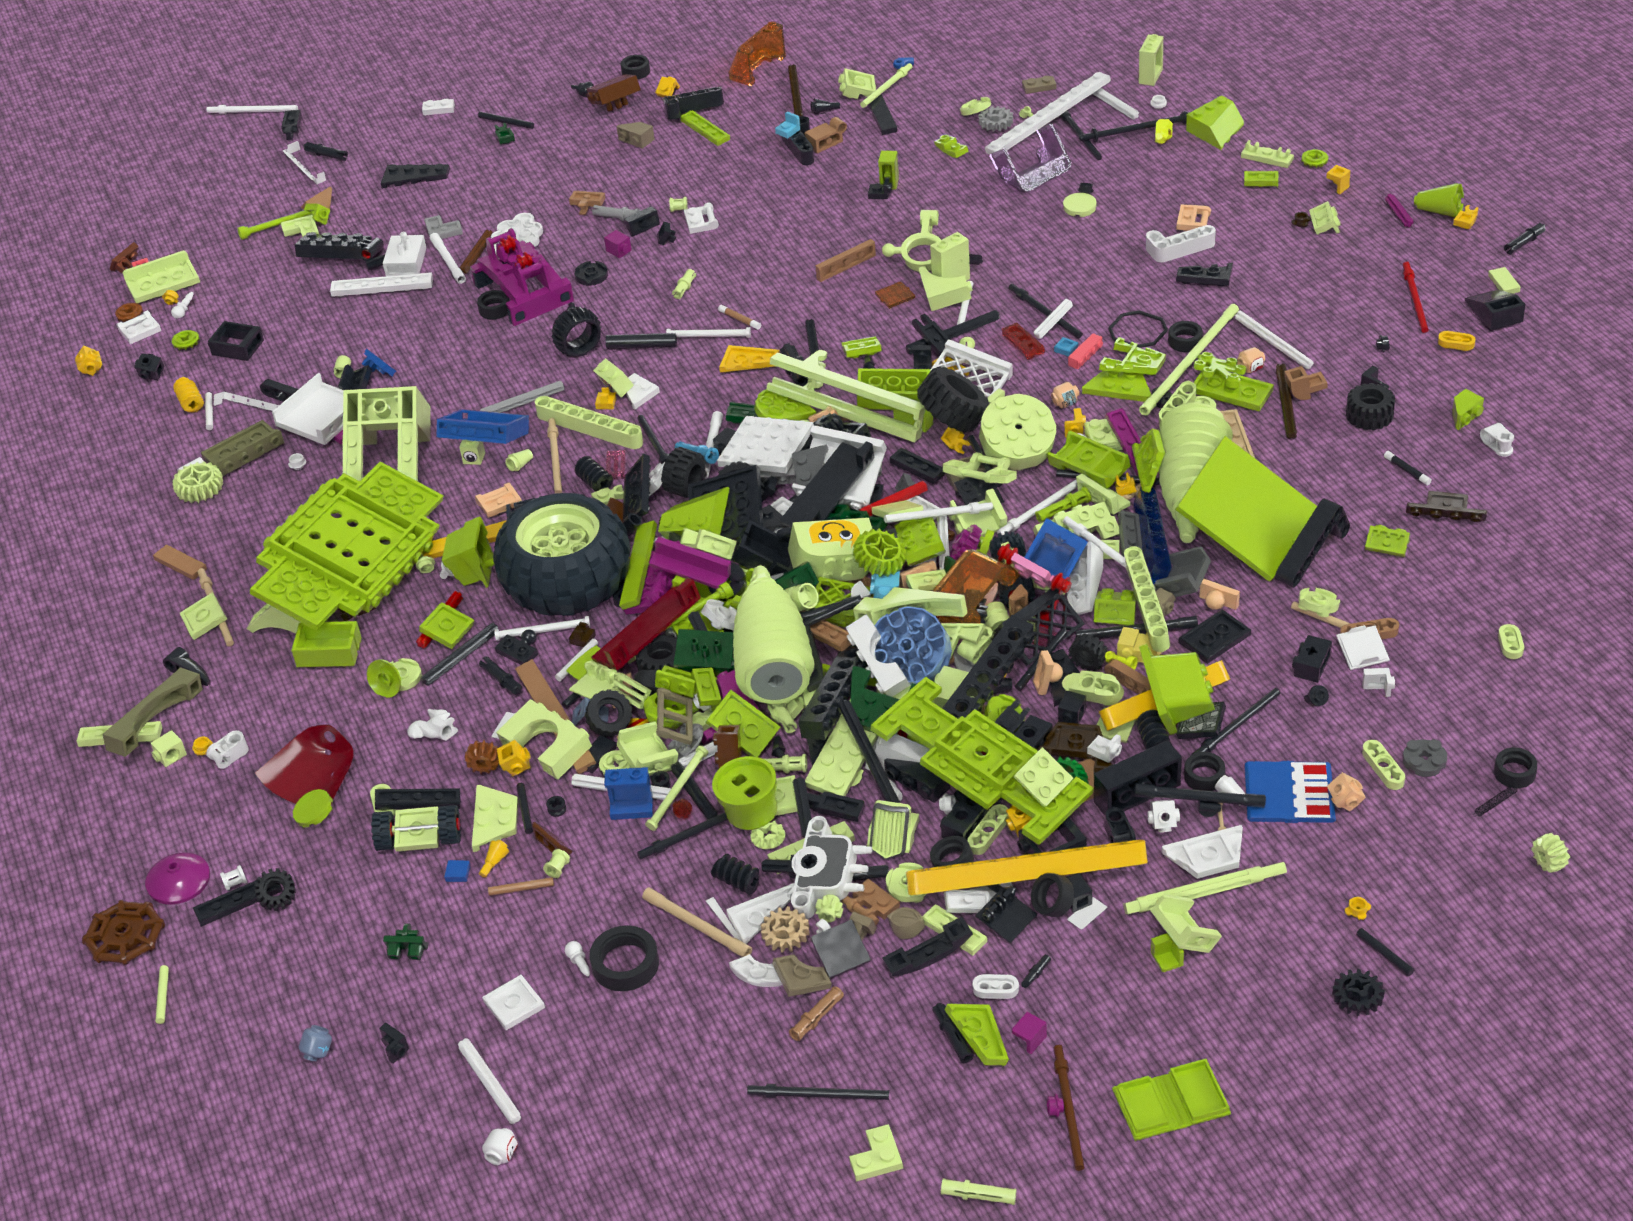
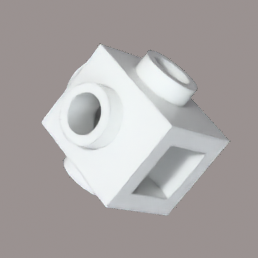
M1174 800L1150 801L1151 811H1147L1148 823L1152 824L1154 829H1158V832L1172 831L1171 827H1177V822L1180 821L1179 809L1175 808ZM1166 813L1165 819L1162 820L1161 815Z

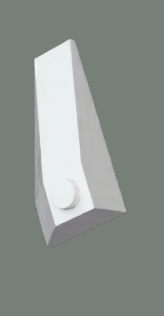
M1091 541L1085 546L1069 576L1072 585L1067 592V599L1078 615L1092 612L1103 571V551Z

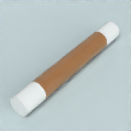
M723 305L718 307V311L757 330L761 328V323Z

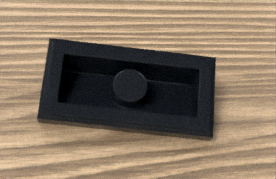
M648 207L623 218L631 237L660 225L658 212L653 207Z

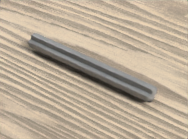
M557 381L484 407L480 411L502 413L533 402L540 396H550L564 390V385L562 381Z

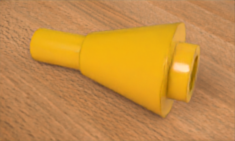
M501 840L490 842L485 864L479 872L480 876L486 878L492 867L509 853L505 842Z

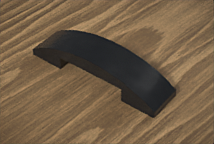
M961 916L942 926L944 932L907 951H904L901 947L882 957L892 976L921 970L957 950L973 935L964 918Z

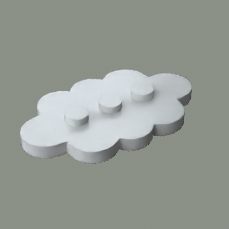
M520 213L513 220L500 222L497 225V231L491 235V238L508 232V229L513 228L516 239L519 242L522 240L526 243L531 242L535 247L540 242L539 236L543 234V227L539 222H535L532 214Z

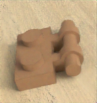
M870 879L862 883L864 891L853 892L854 898H850L847 895L842 899V903L846 905L849 911L873 919L875 925L879 922L877 916L885 920L887 915L900 908V902Z

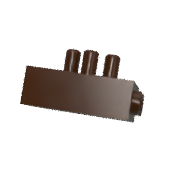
M624 74L587 88V98L591 104H605L609 112L613 110L611 101H614L616 108L620 109L628 105L627 95L641 89L636 75Z

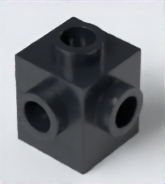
M141 353L139 359L135 361V369L139 377L146 380L159 381L164 364L161 357Z

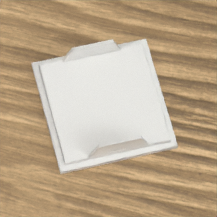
M1363 625L1351 628L1349 632L1336 635L1350 670L1390 661L1376 626L1366 627Z

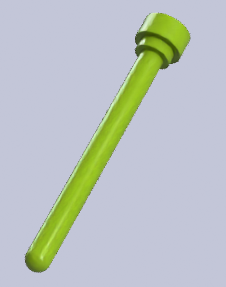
M304 210L249 228L248 226H241L237 228L240 239L244 240L251 236L252 233L281 225V222L309 216L310 212Z
M727 582L720 584L715 593L694 604L668 626L667 629L686 619L691 612L703 609L710 599L718 600L720 598L728 599L732 597L734 593L731 586Z

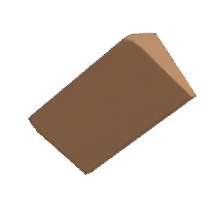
M1021 584L1009 597V617L1028 605V592Z

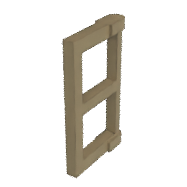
M664 688L657 689V736L691 745L693 742L691 698L673 693ZM664 699L686 705V716L665 710ZM664 717L685 723L686 735L663 728Z

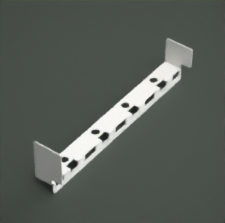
M298 141L287 145L288 149L283 150V152L316 184L326 181L324 172L317 174V178H315L291 154L300 150Z
M227 392L214 394V406L222 404V399L272 411L277 406H280Z

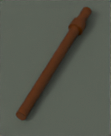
M1055 1045L1053 1047L1055 1055L1054 1069L1059 1077L1074 1167L1076 1171H1082L1085 1167L1067 1074L1069 1072L1068 1061L1064 1057L1063 1046Z

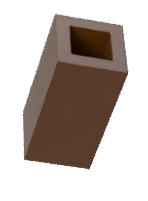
M719 725L717 733L713 735V744L717 746L718 751L715 752V765H718L719 768L733 759L742 757L740 725Z

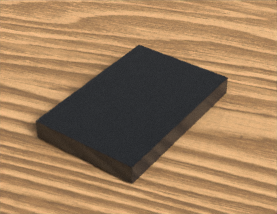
M1222 609L1179 637L1178 643L1190 652H1196L1198 657L1208 664L1249 637L1251 629Z

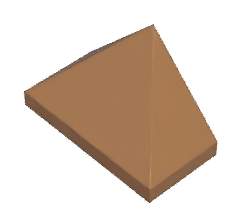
M331 186L305 201L301 208L304 210L306 204H320L330 209Z

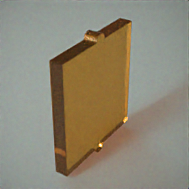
M901 281L875 291V295L880 299V302H883L889 309L915 298L910 288L906 287Z

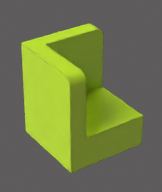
M1168 933L1151 938V954L1162 972H1167L1184 965V951L1176 945Z

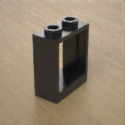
M224 321L208 340V346L211 355L248 361L262 344L264 338L259 326ZM229 338L243 340L239 345L226 343Z
M1070 817L1055 830L1062 834L1067 843L1050 851L1087 847V838ZM1022 829L1018 831L1019 840L1017 845L1022 853L1025 852L1026 855L1042 853L1031 839L1022 834Z

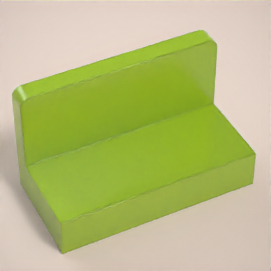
M713 668L692 669L691 675L692 679L696 681L695 690L699 705L711 706L712 712H714L721 703V697Z

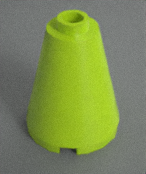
M1454 183L1418 192L1414 197V205L1420 210L1456 217L1460 210L1463 211V204H1461V198H1464L1462 184Z

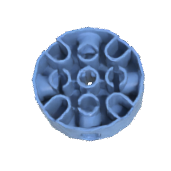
M910 606L898 608L899 610L881 617L875 624L876 629L881 635L875 647L876 660L881 663L896 662L910 685L912 683L918 684L925 677L934 682L935 676L940 673L943 666H949L952 653L950 636L937 617L923 608Z

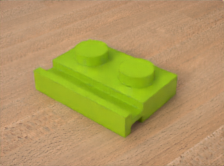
M876 336L841 342L842 349L847 358H858L864 354L874 355L881 351V344Z

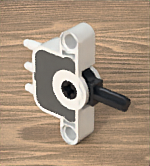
M816 816L808 823L802 849L795 855H791L790 860L765 859L761 863V868L763 872L788 873L791 879H795L791 903L794 909L798 910L799 914L804 913L805 918L809 919L816 912L817 900L823 899V896L831 894L842 900L849 892L864 891V885L852 883L854 873L868 872V866L856 864L857 854H871L872 847L853 845L847 836L832 835L827 820L822 816Z

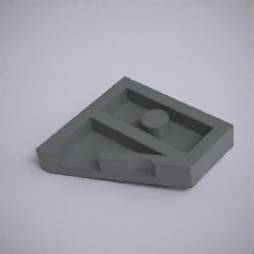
M827 444L792 453L798 485L807 486L822 468L825 455L829 450Z

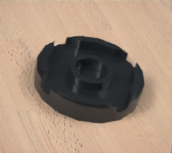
M591 261L581 263L575 269V280L579 284L586 286L600 284L608 277L607 266L599 261H595V263H591Z

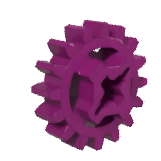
M975 524L967 529H963L955 537L949 556L960 563L961 560L974 553L980 542L979 538L981 537L982 529Z

